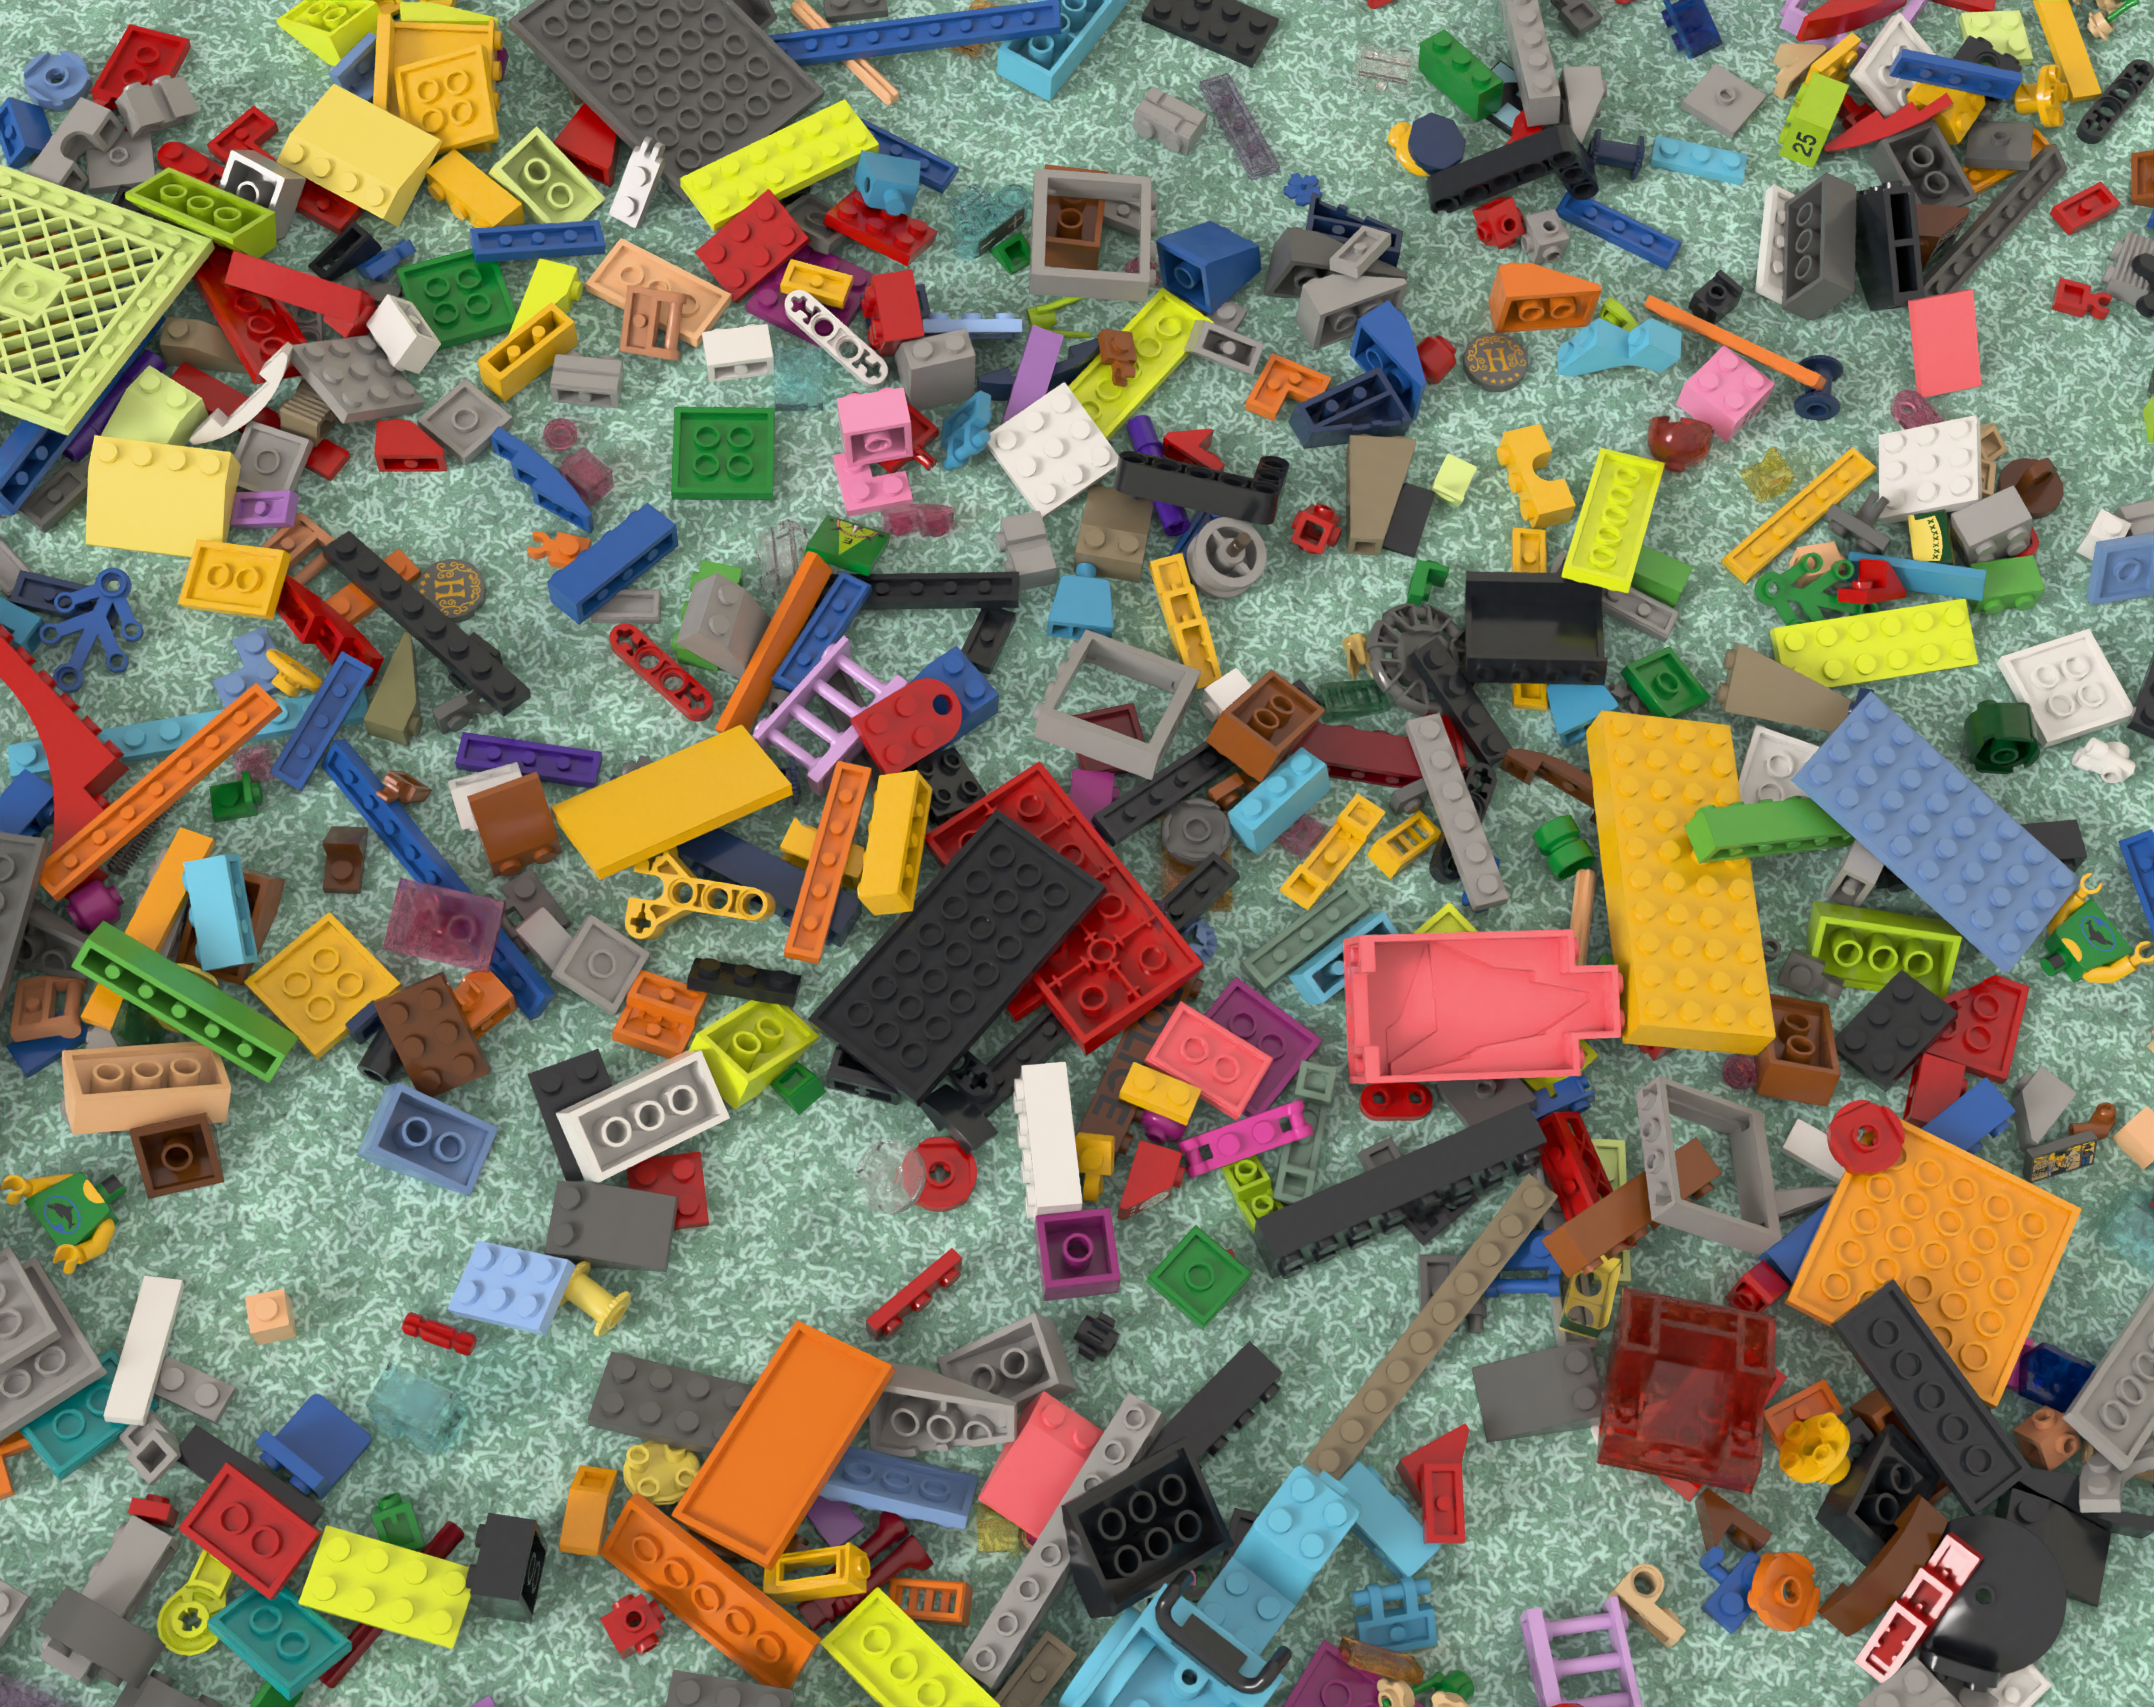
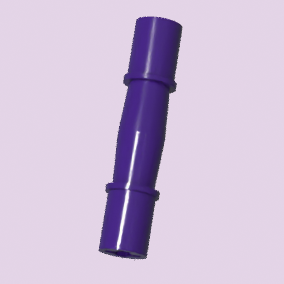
M145 350L127 371L123 372V376L63 451L62 454L75 463H79L92 449L94 436H101L126 389L149 365L161 373L166 369L165 363L159 356L150 350Z
M1140 415L1129 420L1126 429L1135 452L1165 458L1162 453L1163 445L1158 439L1151 418L1147 415ZM1153 500V506L1158 512L1166 535L1179 536L1189 530L1191 524L1184 507Z

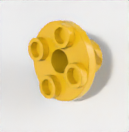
M2058 64L2044 65L2039 71L2037 83L2024 84L2022 82L2014 93V105L2016 111L2021 115L2026 114L2028 116L2032 113H2039L2045 128L2063 125L2062 102L2068 99V87L2066 82L2061 83L2060 68Z
M1828 1412L1812 1416L1803 1422L1794 1421L1787 1426L1784 1432L1786 1439L1779 1455V1467L1790 1479L1798 1483H1811L1819 1480V1485L1823 1483L1832 1485L1846 1477L1851 1465L1850 1459L1846 1455L1850 1445V1433L1847 1426L1834 1413Z

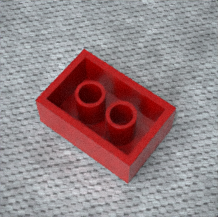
M913 270L873 275L869 286H866V292L863 293L864 299H861L864 319L870 318L871 323L869 326L870 331H867L868 345L881 358L891 357L895 355L902 342L920 339L925 336Z

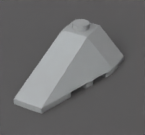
M887 1362L893 1366L895 1373L869 1414V1450L894 1456L911 1457L917 1456L920 1452L937 1450V1452L949 1451L952 1447L964 1445L979 1447L1016 1440L1017 1402L922 1367Z

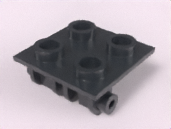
M955 747L930 753L902 770V772L917 770L931 786L932 795L928 816L930 817V822L932 824L936 823L938 827L949 820V814L963 811L987 795Z

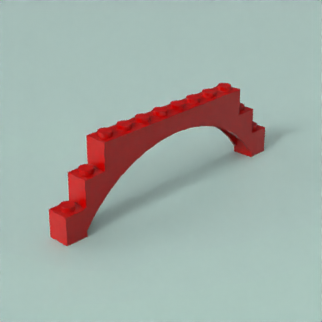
M0 623V678L25 707L36 727L47 755L54 797L53 839L49 855L51 856L111 805L102 794L125 774L129 768L121 760L125 755L122 750L110 739L104 742L98 736L102 729L89 716L82 719L76 713L81 707L66 692L61 696L54 689L58 685L54 678L44 669L38 672L32 666L37 662L36 659L24 647L20 646L16 649L10 643L15 637ZM101 866L98 867L66 894L64 898L68 900L72 892L94 880L104 882L109 875Z

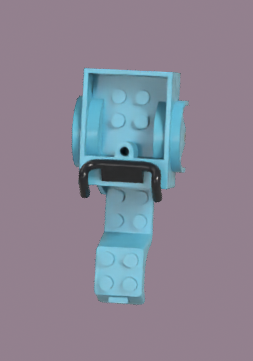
M1306 1463L1298 1465L1257 1517L1232 1558L1197 1605L1181 1596L1194 1581V1576L1189 1570H1182L1169 1585L1164 1583L1142 1613L1133 1606L1127 1608L1080 1668L1062 1695L1058 1707H1265L1285 1678L1280 1672L1291 1659L1292 1652L1288 1647L1280 1646L1267 1662L1260 1654L1298 1604L1349 1530L1362 1515V1505L1347 1494L1349 1490L1326 1471L1323 1470L1320 1474Z

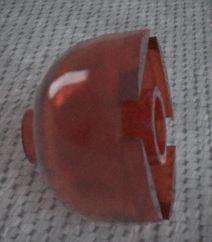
M1670 416L1650 419L1647 432L1648 449L1656 461L1665 463V470L1682 473L1685 471V467H1694L1703 462L1710 453L1714 437V430H1712L1710 424L1681 417L1680 422L1670 423Z

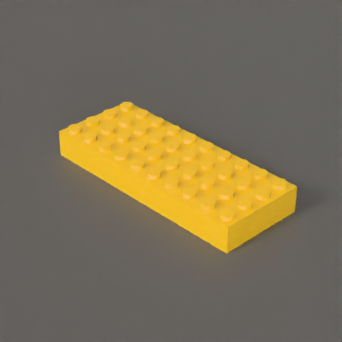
M1601 710L1586 730V739L1593 782V797L1614 965H1618V972L1623 977V992L1619 994L1620 1009H1623L1625 1014V1027L1622 1030L1623 1043L1758 1055L1776 1038L1750 858L1699 864L1684 827L1701 807L1707 805H1715L1716 808L1727 807L1732 803L1741 802L1731 727L1725 724Z

